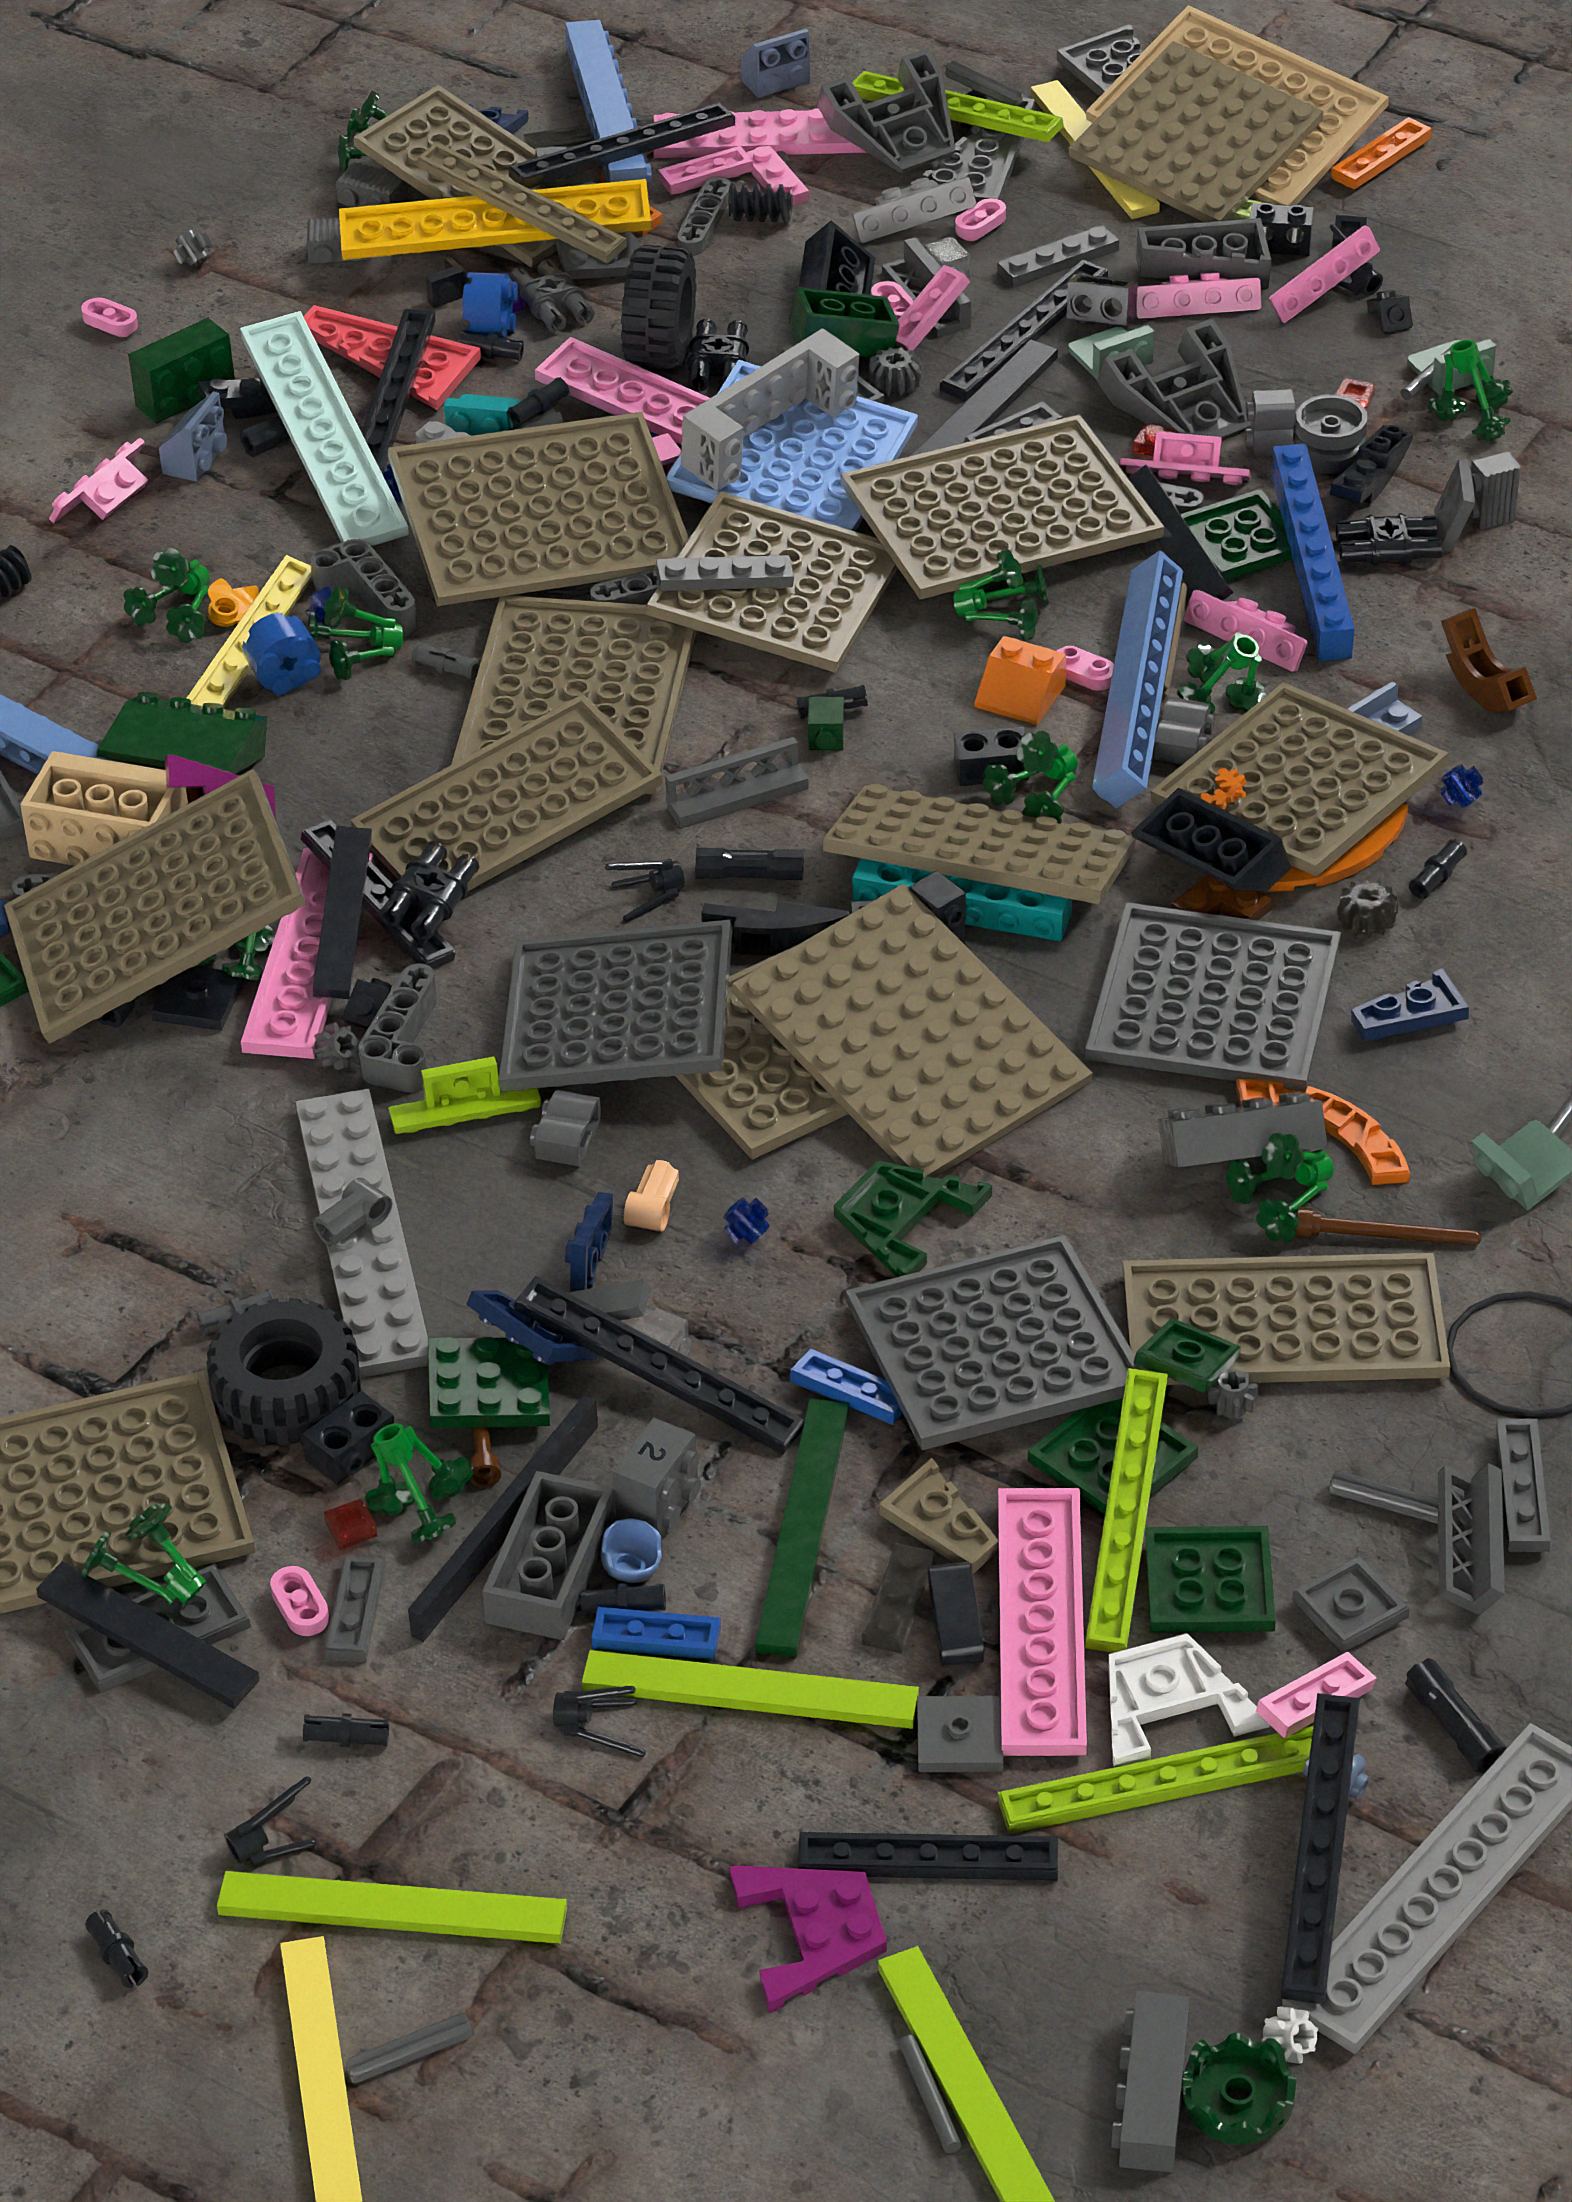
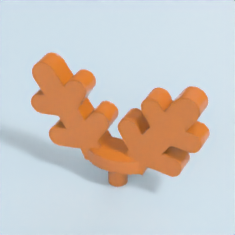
M1226 768L1219 769L1217 771L1218 776L1215 777V783L1220 789L1215 790V795L1212 796L1208 793H1202L1201 799L1224 810L1227 804H1232L1239 798H1245L1246 792L1243 791L1242 787L1246 784V779L1244 775L1238 774L1237 769H1232L1230 772Z

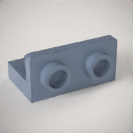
M1393 681L1375 690L1371 695L1348 708L1352 712L1406 735L1422 726V715L1397 700L1398 684Z

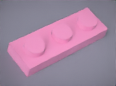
M770 145L757 147L752 151L746 152L753 160V171L751 173L764 189H766L769 183L772 186L773 192H777L779 184H783L786 193H789L792 187L793 206L809 201V190Z
M737 146L658 169V178L671 195L681 194L687 190L703 186L705 181L712 177L728 179L753 171V160L741 146Z
M943 265L898 319L900 326L895 345L903 347L906 351L914 350L970 283L967 276L949 266Z
M1346 1652L1260 1699L1256 1712L1283 1738H1286L1314 1722L1317 1693L1358 1698L1373 1690L1377 1678L1349 1652Z

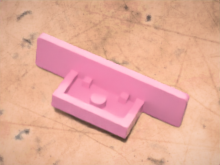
M1362 226L1269 297V301L1279 321L1283 323L1289 321L1379 253L1380 248L1369 227Z
M1219 273L1200 274L1201 279L1188 280V275L1169 276L1170 282H1161L1162 285L1138 286L1136 316L1141 319L1261 309L1260 279L1228 280L1220 278Z
M1156 431L1153 461L1119 458L1118 464L1120 469L1126 470L1125 474L1130 476L1144 465H1147L1152 472H1157L1158 477L1163 479H1177V475L1180 474L1191 475L1190 480L1197 482H1210V477L1223 478V483L1242 485L1243 480L1250 481L1251 477L1249 469L1219 467L1222 437Z
M139 438L132 444L126 442L115 453L116 457L111 461L108 458L104 459L94 470L95 474L90 478L84 475L74 485L73 491L70 494L66 492L60 494L52 503L54 510L49 520L54 524L82 501L104 520L145 487L148 479L131 462L138 456L145 441Z
M1193 591L1184 615L1185 622L1227 642L1233 638L1235 633L1248 635L1257 642L1259 646L1258 655L1291 672L1298 670L1307 646V640L1294 634L1296 626L1285 622L1286 617L1274 611H1261L1257 609L1258 603L1246 598H1239L1238 601L1224 602L1203 591Z

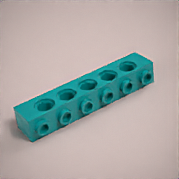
M861 858L852 877L853 902L874 901L902 884L909 889V886L934 872ZM942 874L966 893V925L1062 941L1072 914V899Z

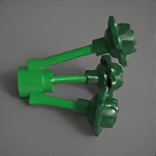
M1461 340L1455 342L1449 348L1450 354L1444 355L1446 377L1445 387L1442 388V395L1430 399L1428 409L1434 411L1436 417L1443 421L1448 419L1453 421L1459 413H1464L1467 402L1455 396V388L1452 387L1453 367L1458 369V372L1461 374L1471 373L1477 392L1475 397L1478 400L1479 407L1482 408L1479 410L1482 420L1472 430V434L1481 435L1486 442L1500 438L1501 435L1505 434L1504 427L1511 422V419L1495 415L1493 409H1499L1503 404L1508 403V396L1513 393L1509 380L1501 382L1500 379L1495 380L1493 376L1489 375L1479 354L1478 346L1474 341ZM1477 367H1478L1479 372H1480V374H1481V376H1482V378H1483L1482 383H1481V380H1480V377H1479V374H1478V371H1477Z

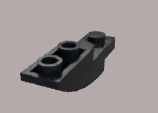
M245 377L236 380L212 379L211 381H199L197 392L201 400L212 392L219 393L221 407L223 409H231L235 419L251 418L277 412L261 377L259 379Z
M1383 425L1359 447L1357 460L1331 483L1330 495L1359 504L1362 502L1371 504L1393 477L1412 442L1413 434L1403 431L1399 426Z
M778 902L775 912L704 903L701 912L702 922L730 920L732 927L731 943H734L735 953L750 955H777L799 945L849 915V910Z

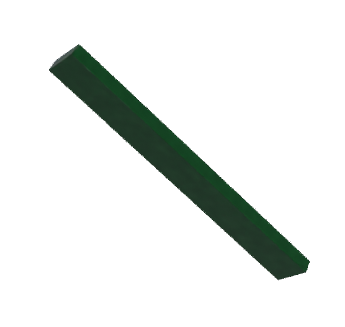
M816 1399L809 1400L757 1634V1653L797 1657L848 1421L849 1403Z

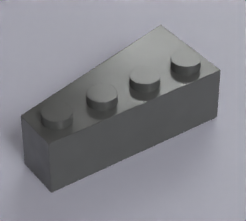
M1261 218L1138 227L1136 259L1141 277L1170 279L1169 276L1188 275V280L1201 279L1200 274L1219 273L1220 278L1228 280L1259 278L1261 288H1269L1271 256Z

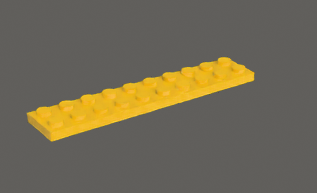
M646 179L532 190L615 233L652 230ZM476 196L339 209L343 260L558 239Z

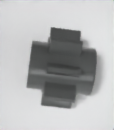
M191 229L176 238L177 246L173 253L180 264L184 262L186 264L189 263L191 268L206 262L211 257L208 251L211 250L210 247L213 246V243L206 232L201 234L197 233L195 229Z
M333 1023L325 1026V1032L314 1035L317 1041L313 1054H316L322 1061V1067L334 1064L335 1069L339 1070L348 1067V1061L358 1059L359 1056L356 1051L360 1039H357L350 1032L351 1026L339 1029L338 1024Z
M1229 1369L1223 1372L1212 1387L1208 1389V1403L1217 1404V1415L1238 1419L1246 1411L1253 1412L1254 1400H1257L1258 1385L1249 1384L1248 1373Z

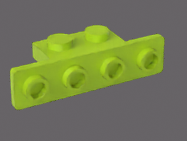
M493 1056L421 1070L425 1100L389 1107V1115L396 1134L413 1133L426 1128L442 1125L450 1126L458 1122L487 1119L495 1115L511 1112H524L540 1107L541 1098L537 1088L522 1091H501L497 1063Z

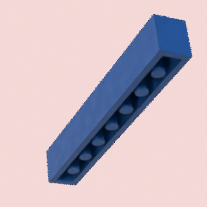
M1305 443L1273 446L1271 476L1288 543L1291 548V555L1318 661L1352 658L1355 628L1307 445Z

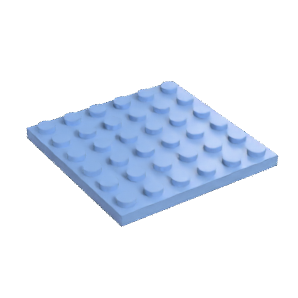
M738 360L718 393L761 366ZM857 396L856 403L850 409L844 410L835 417H832L805 398L798 405H794L781 413L776 419H772L759 427L754 433L743 437L741 477L734 483L728 484L719 491H716L681 465V454L666 478L671 491L711 504L721 491L856 532L864 517L842 487L841 473L897 460L917 426L918 415Z

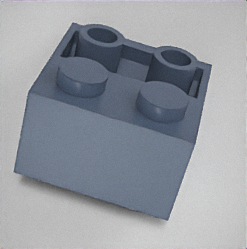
M807 29L753 44L741 55L742 82L757 98L810 82L809 31Z
M212 392L190 409L160 445L159 454L162 474L197 482L204 472L210 469L212 462L219 453L224 451L227 444V435L224 433V410L221 407L219 393Z

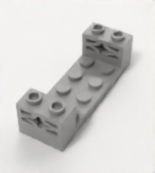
M820 329L684 414L681 465L716 491H719L728 484L734 483L741 477L743 437L754 433L759 427L772 419H776L781 413L794 405H798L805 398L832 417H835L844 410L850 409L856 403L860 354L825 329Z

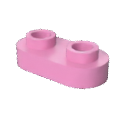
M984 199L976 203L975 207L969 208L958 215L955 219V232L957 236L966 241H976L1006 220L1005 203L998 199Z
M883 281L871 288V295L888 298L897 320L913 303L912 298L895 282Z
M92 298L85 301L81 306L83 321L86 324L118 337H127L138 328L136 312L111 300Z
M1065 646L1057 650V652L1066 654L1067 680L1091 690L1101 691L1110 688L1114 663L1075 646Z
M287 1566L275 1572L270 1581L272 1597L289 1628L301 1636H313L322 1632L329 1623L328 1607L309 1572L298 1566Z

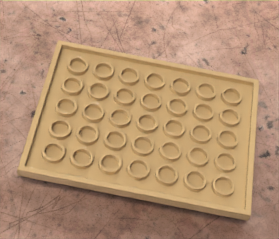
M1188 5L1086 111V120L1093 123L1172 41H1175L1323 111L1322 122L1251 196V198L1263 203L1292 206L1297 205L1387 108L1389 97Z

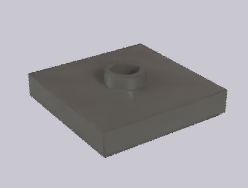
M1459 459L1434 509L1437 519V537H1441L1442 552L1446 553L1452 552L1475 505L1471 465L1469 462Z
M1360 1556L1293 1590L1292 1596L1293 1602L1342 1654L1409 1618L1410 1608Z
M917 1696L918 1772H1003L1001 1696Z

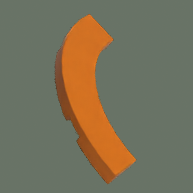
M1401 804L1317 877L1290 865L1291 869L1265 892L1294 891L1295 886L1314 883L1316 887L1340 881L1367 868L1381 858L1384 850L1398 839L1406 822L1408 804Z
M1236 1079V1092L1240 1107H1242V1100L1264 1097V1099H1272L1273 1102H1278L1280 1094L1292 1092L1309 1093L1310 1099L1322 1101L1326 1132L1340 1140L1357 1156L1369 1176L1371 1185L1407 1183L1410 1181V1171L1406 1159L1397 1143L1393 1139H1389L1380 1129V1124L1352 1103L1307 1086L1306 1091L1283 1088L1284 1083L1260 1079Z

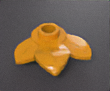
M222 578L213 582L208 589V597L211 602L207 610L209 620L221 627H230L238 624L259 595L258 587L246 586L232 589Z

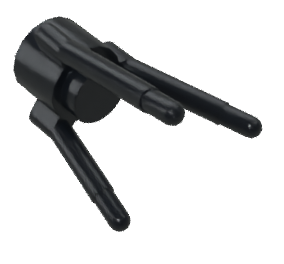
M1334 224L1330 225L1331 231L1340 242L1347 239ZM1367 261L1350 274L1351 283L1342 280L1336 285L1348 289L1355 295L1362 291L1365 295L1369 296L1379 290L1383 282V276Z
M671 858L662 861L607 863L605 865L606 870H651L646 875L613 881L611 883L613 888L650 882L654 891L660 890L662 893L624 915V922L638 917L667 899L678 897V889L684 888L685 885L684 873L680 863L672 861Z
M634 1686L556 1693L553 1705V1721L555 1726H564V1736H578L639 1757L646 1755V1751L642 1748L581 1728L583 1723H590L592 1708L634 1706L637 1702L635 1698L616 1697L633 1694L635 1692Z
M309 1776L304 1777L251 1819L224 1834L225 1841L238 1863L241 1864L250 1859L254 1867L269 1859L300 1852L316 1846V1841L310 1839L266 1851L263 1849V1846L267 1845L269 1840L261 1825L295 1800V1796L311 1783Z

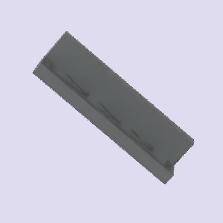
M913 237L904 240V258L883 264L882 273L889 281L899 284L914 301L922 291L909 289L910 286L924 289L942 267L922 244ZM906 269L910 272L909 275L896 273ZM963 291L941 317V319L951 320V322L941 325L937 322L932 327L931 331L937 337L971 327V301Z
M794 737L665 776L667 809L680 829L809 789L808 777L798 764V742ZM788 751V760L776 764L771 763L778 754ZM751 762L757 763L750 772L740 773V770L746 764ZM718 772L725 773L718 782L711 784L707 782L713 774ZM689 781L693 783L687 791L676 794V785Z
M1488 1463L1470 1478L1448 1466H1443L1438 1471L1439 1597L1479 1616L1504 1595L1502 1469ZM1452 1485L1464 1490V1501L1460 1500L1452 1489ZM1453 1513L1457 1515L1465 1526V1532H1462L1452 1519ZM1453 1544H1456L1464 1555V1564L1453 1551ZM1453 1576H1457L1466 1589V1593L1453 1587Z

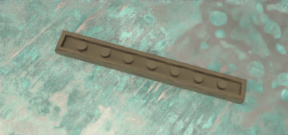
M435 142L417 158V166L607 264L627 247L625 237L438 142Z

